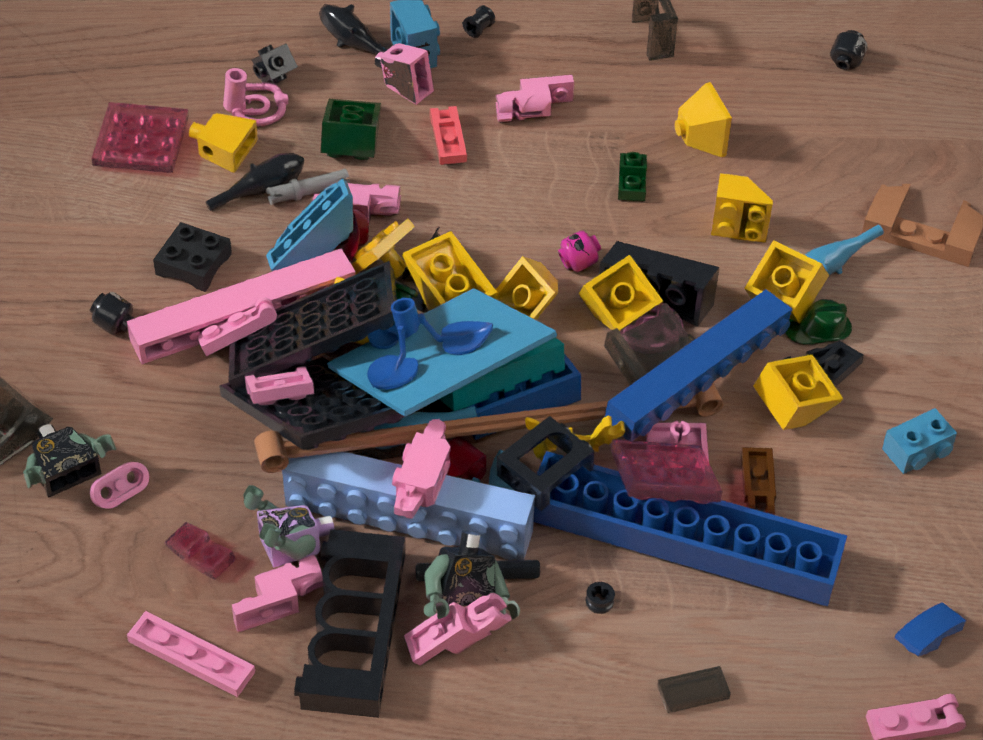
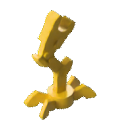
M608 415L602 419L591 436L574 435L580 440L588 442L594 452H599V446L604 443L609 445L624 435L625 425L624 421H620L617 425L612 426V418ZM530 417L525 418V425L528 430H532L541 423ZM570 427L569 430L573 433V428ZM546 438L533 448L535 456L542 461L546 451L553 453L557 446Z

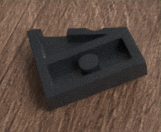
M841 341L828 344L824 348H815L806 352V356H814L835 387L863 363V354Z

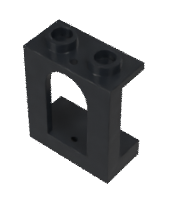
M551 416L547 417L497 456V476L515 491L535 495L534 506L540 511L550 505V492L582 466L589 472L594 467V450L591 445L585 440H580L570 432L565 424L557 422ZM547 438L567 455L538 476L519 459Z

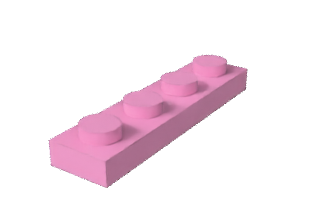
M147 611L143 613L127 634L128 642L236 697L239 696L255 674L254 665Z

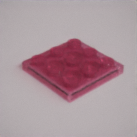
M109 102L91 158L92 165L173 173L189 118L188 109Z
M612 439L610 451L629 496L640 500L648 498H661L671 502L691 500L701 504L721 501L723 491L700 445Z

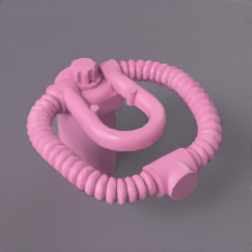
M232 68L226 72L223 106L232 113V116L256 120L257 127L271 125V123L279 121L284 116L286 105L288 104V95L284 94L277 85L273 83H246L247 74L239 68ZM250 90L272 91L276 106L278 107L277 112L270 117L260 120L245 116L262 115L270 109V101L265 96L258 94L245 96V92ZM251 101H260L265 106L260 109H246L245 102L250 104Z

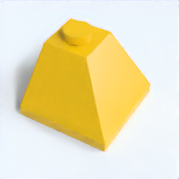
M711 82L705 83L679 108L678 118L675 121V130L687 146L718 157H726L732 117Z
M630 255L583 285L579 292V296L594 317L615 333H618L663 302Z
M522 256L496 288L498 292L496 300L537 320L558 294V280L541 262Z

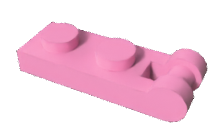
M260 298L255 303L254 308L246 312H237L230 316L228 321L218 326L212 325L206 328L201 335L197 336L205 355L208 356L273 323L277 318V313L270 299Z
M946 694L933 700L868 710L866 714L874 740H912L955 733L966 727L963 715L958 714V702L954 694ZM944 713L946 718L938 720L936 714Z

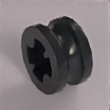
M605 582L592 583L586 591V606L588 609L597 614L609 612L614 605L615 591L613 587ZM600 594L602 598H605V600H600V598L595 597V595Z

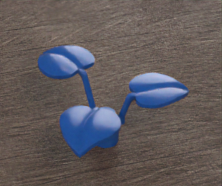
M398 299L391 305L395 324L389 329H379L369 333L368 340L374 348L389 349L399 341L400 354L399 356H382L372 362L367 371L368 380L373 388L387 390L399 388L413 380L418 372L419 365L415 358H405V339L416 333L421 323L437 342H443L442 346L445 352L454 355L467 354L479 348L491 333L493 323L480 321L455 322L445 326L441 331L442 335H439L428 323L423 313L418 314L413 299Z

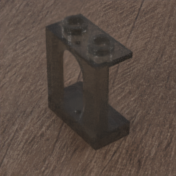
M633 0L632 23L649 21L646 52L649 61L674 57L678 16L671 1ZM659 1L665 13L660 14Z

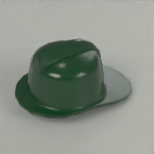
M820 299L811 305L800 324L789 319L790 326L785 334L792 341L803 345L844 340L852 332V323L846 316V304H839L831 299Z

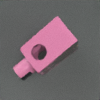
M398 43L386 52H379L376 55L375 65L382 69L385 85L394 92L417 105L434 91L427 50Z

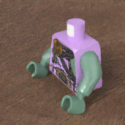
M253 485L247 487L243 494L244 505L250 510L258 509L259 537L273 568L299 561L320 552L319 537L329 535L330 529L334 530L331 516L314 519L308 506L305 505L279 508L268 500L261 501L264 493L258 487Z

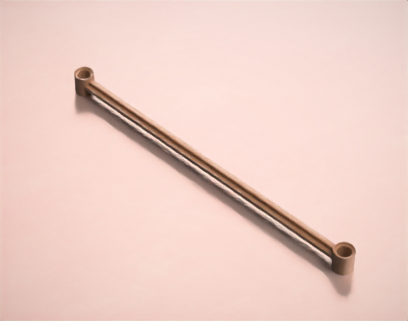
M713 382L708 390L705 392L700 391L693 396L686 406H680L677 409L696 407L699 415L708 417L718 413L723 408V401ZM608 401L442 422H445L446 425L445 437L454 438L527 428L525 425L526 417L542 422L551 416L559 423L602 419L605 417ZM427 423L371 430L369 432H355L347 435L345 439L340 441L330 440L320 443L317 448L311 450H303L290 441H283L282 436L277 431H266L259 434L255 438L254 444L261 469L267 473H276L288 466L290 458L412 443L416 432L424 433Z

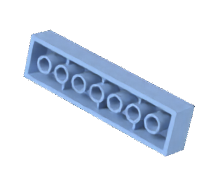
M347 452L290 458L288 466L282 470L285 506L305 505L308 506L310 512L318 513L325 517H336L358 525L366 524L388 532L396 531L418 539L426 538L448 546H460L463 530L475 531L481 534L479 548L508 560H524L533 533L535 495L446 475L435 504L429 507L420 506L413 519L394 514L396 486L392 485V479L396 468L402 467L400 464Z

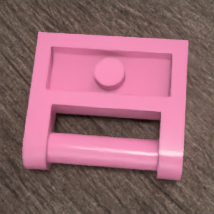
M305 366L297 367L296 371L256 378L254 375L245 376L247 393L250 395L253 404L270 405L279 399L300 400L308 394H314L313 382Z

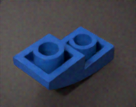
M941 602L907 623L896 633L895 639L903 644L909 652L919 657L938 649L943 638L962 631L966 620Z

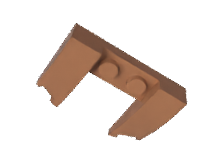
M882 184L865 218L862 233L876 225H880L883 228L884 234L876 238L878 240L969 267L983 230V215L972 209L969 202L963 200L951 232H947L899 217L911 184L890 187Z

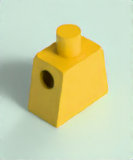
M216 113L212 115L206 125L193 122L189 129V137L197 139L199 155L202 158L235 173L258 140L256 120Z

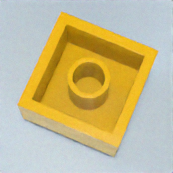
M773 240L744 289L751 299L767 289L792 308L789 319L800 324L829 277V274L822 263Z

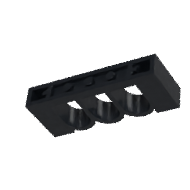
M330 529L328 542L323 541L321 548V560H326V564L322 571L324 596L318 601L315 608L317 634L308 645L309 664H304L302 677L297 676L295 681L294 696H299L301 710L379 718L406 557V537ZM343 576L386 579L383 593L345 590L336 587L333 583ZM336 613L379 616L377 632L337 628L330 626L325 621ZM329 651L373 654L370 671L330 667L323 665L318 659Z

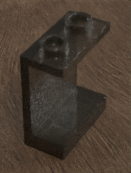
M667 303L661 305L657 317L623 334L620 333L618 328L608 332L604 347L629 385H632L695 339L684 330L677 312L672 311Z

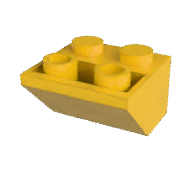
M720 173L711 235L766 243L773 200L748 177Z

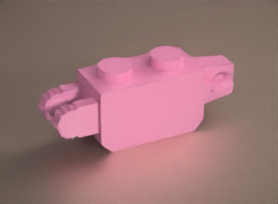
M440 419L429 421L424 433L416 432L412 444L407 443L402 458L404 461L401 468H396L392 479V485L396 486L394 514L413 519L420 506L429 507L436 502L450 467V445L444 434L446 425Z

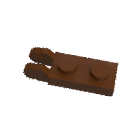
M742 447L741 462L744 503H747L746 507L757 510L755 503H766L765 513L775 515L776 485L773 448Z

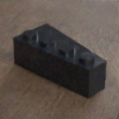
M616 241L601 260L599 275L630 255L663 300L662 303L674 309L682 320L698 327L714 306L720 267Z

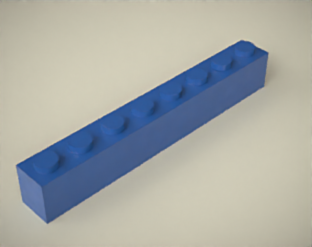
M765 289L610 399L607 403L605 417L611 416L612 426L617 425L620 421H624L625 433L623 437L629 442H632L640 435L645 436L656 423L667 420L674 410L680 406H686L693 396L700 391L705 392L719 377H726L734 366L739 363H745L756 350L764 349L771 339L777 335H783L790 326L789 318L792 308Z

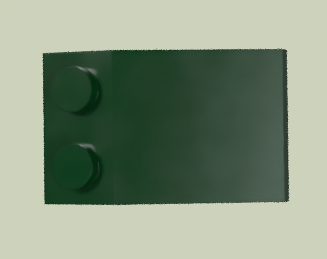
M329 98L322 121L320 153H325L332 158H339L343 155L353 156L358 160H368L369 157L374 158L381 103Z

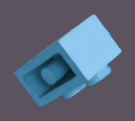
M934 408L887 430L882 450L898 469L905 474L913 469L919 470L923 468L928 462L938 457L941 459L948 456L953 450L957 432L938 410Z

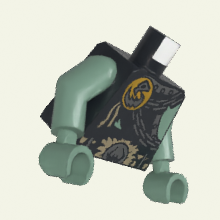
M51 424L42 426L37 432L40 439L32 443L33 454L27 458L26 468L23 471L27 488H31V485L42 483L49 498L101 475L98 455L104 458L108 451L117 450L111 435L106 434L95 439L83 433L78 434L73 427H66L56 431Z
M463 530L460 546L442 547L439 555L425 571L426 598L430 600L424 606V614L431 617L435 615L437 610V617L441 619L449 614V605L452 602L461 606H468L478 598L491 593L499 595L507 605L506 609L509 610L512 619L519 616V605L514 601H508L510 594L494 555L479 548L480 533ZM505 609L500 611L502 614H506Z

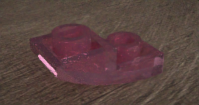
M187 522L165 541L166 546L178 557L214 580L236 560L232 550L211 541L208 532Z

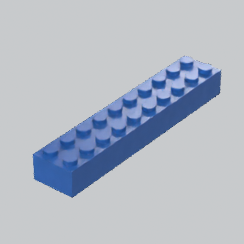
M546 451L537 475L543 474L564 456ZM595 464L591 472L582 466L550 492V505L540 511L534 506L533 522L827 607L847 540V535Z

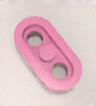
M124 463L92 484L90 498L100 508H114L146 488L149 482V472L141 463ZM129 472H133L135 475V479L131 483L127 480ZM104 487L109 490V495L106 498L101 496V490Z

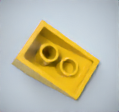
M452 231L412 248L402 255L429 311L473 288L494 299L497 298L498 292Z

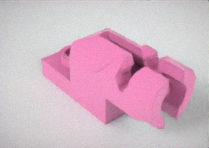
M564 75L520 79L519 91L503 92L496 95L498 122L512 121L514 116L519 121L526 118L551 116V103L573 101V76Z
M348 183L353 196V208L363 212L368 222L371 214L391 216L399 213L401 195H399L400 186L386 185L380 189L379 184L363 185ZM314 193L313 200H314L319 194H315V193Z
M315 555L299 560L298 568L290 562L282 567L255 576L258 596L245 598L238 603L232 604L233 619L237 631L241 632L298 613L297 596H304L317 588L323 587V575Z
M495 593L482 596L466 607L452 602L449 605L450 610L446 617L438 619L436 613L404 635L412 662L421 666L444 649L459 654L477 641L491 635V630H498L511 621L509 614L506 613L504 615L500 612L507 607L506 603Z

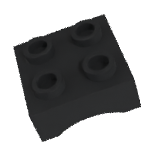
M180 222L153 259L155 275L163 278H177L189 283L198 290L206 292L219 267L232 255L230 238Z

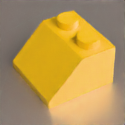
M813 355L768 362L753 385L783 430L806 426L843 400V397Z

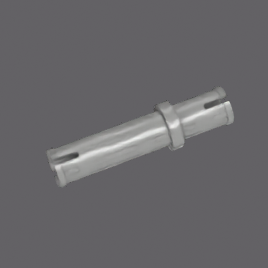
M344 168L299 181L292 179L287 184L268 187L266 191L270 196L267 197L271 205L290 199L295 201L301 200L302 196L322 192L325 188L337 183L342 178L346 180L349 174Z

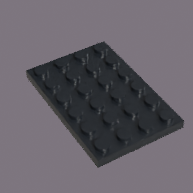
M390 262L380 264L275 309L277 318L273 323L230 344L228 381L232 389L246 388L245 376L254 375L256 378L280 374L286 368L293 365L308 363L319 354L332 353L341 345L350 341H360L376 330L391 328L395 324L391 305L397 300L394 270Z
M326 354L313 357L306 364L293 365L286 368L283 372L296 371L297 367H306L313 382L314 394H308L300 400L285 398L276 400L275 403L270 405L253 404L246 388L241 387L233 390L229 382L219 385L221 397L268 428L279 432L282 437L303 450L315 449L320 443L330 440H343L347 435L355 432H369L377 425L397 423L405 417L329 369L327 363L334 359Z

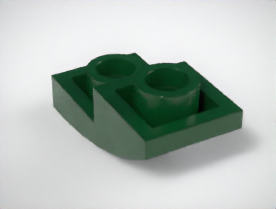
M638 152L620 153L618 200L645 201L646 154Z

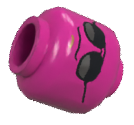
M581 230L564 238L560 243L561 248L557 251L567 270L571 268L575 272H580L597 263L599 259L598 251L601 250V246L595 235L589 236L585 231Z

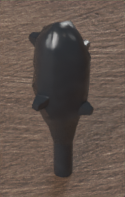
M324 4L319 12L320 20L338 40L337 46L339 48L348 45L376 55L379 52L387 51L353 13L354 5L350 4L347 7Z
M281 153L263 161L257 166L251 163L249 164L250 171L230 187L229 190L205 201L208 209L212 211L233 199L267 193L266 189L268 187L287 184L292 179H297L298 181V176L304 166V158L295 153Z

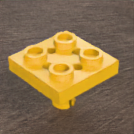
M409 218L400 224L395 220L387 228L374 236L371 242L357 251L354 256L356 260L351 263L355 270V275L380 259L384 263L390 262L395 278L403 274L407 265L394 247L399 240L415 227Z

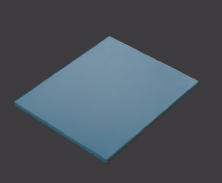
M473 288L424 313L428 323L439 335H442L441 331L445 326L455 322L480 321L493 323L491 333L475 351L462 355L445 352L442 346L443 342H437L421 323L418 331L405 339V358H415L418 361L419 369L413 380L404 386L388 390L372 387L367 377L368 368L376 359L386 355L399 356V341L389 349L374 348L370 342H367L327 364L329 369L406 417L557 337V332Z

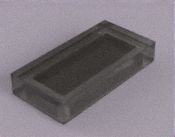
M720 666L659 679L657 683L667 713L728 700L731 695Z

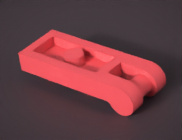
M449 106L445 110L430 108V121L433 127L440 165L467 162V153L457 106Z

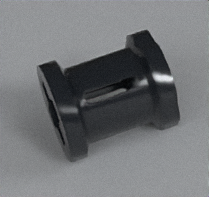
M480 5L474 15L468 16L463 20L464 31L469 36L478 38L482 35L483 29L495 23V14L490 8Z

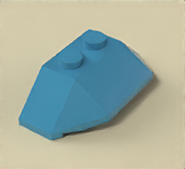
M342 178L337 183L325 188L287 226L276 241L274 248H271L266 254L271 271L331 252L349 237L353 231V196L346 180Z

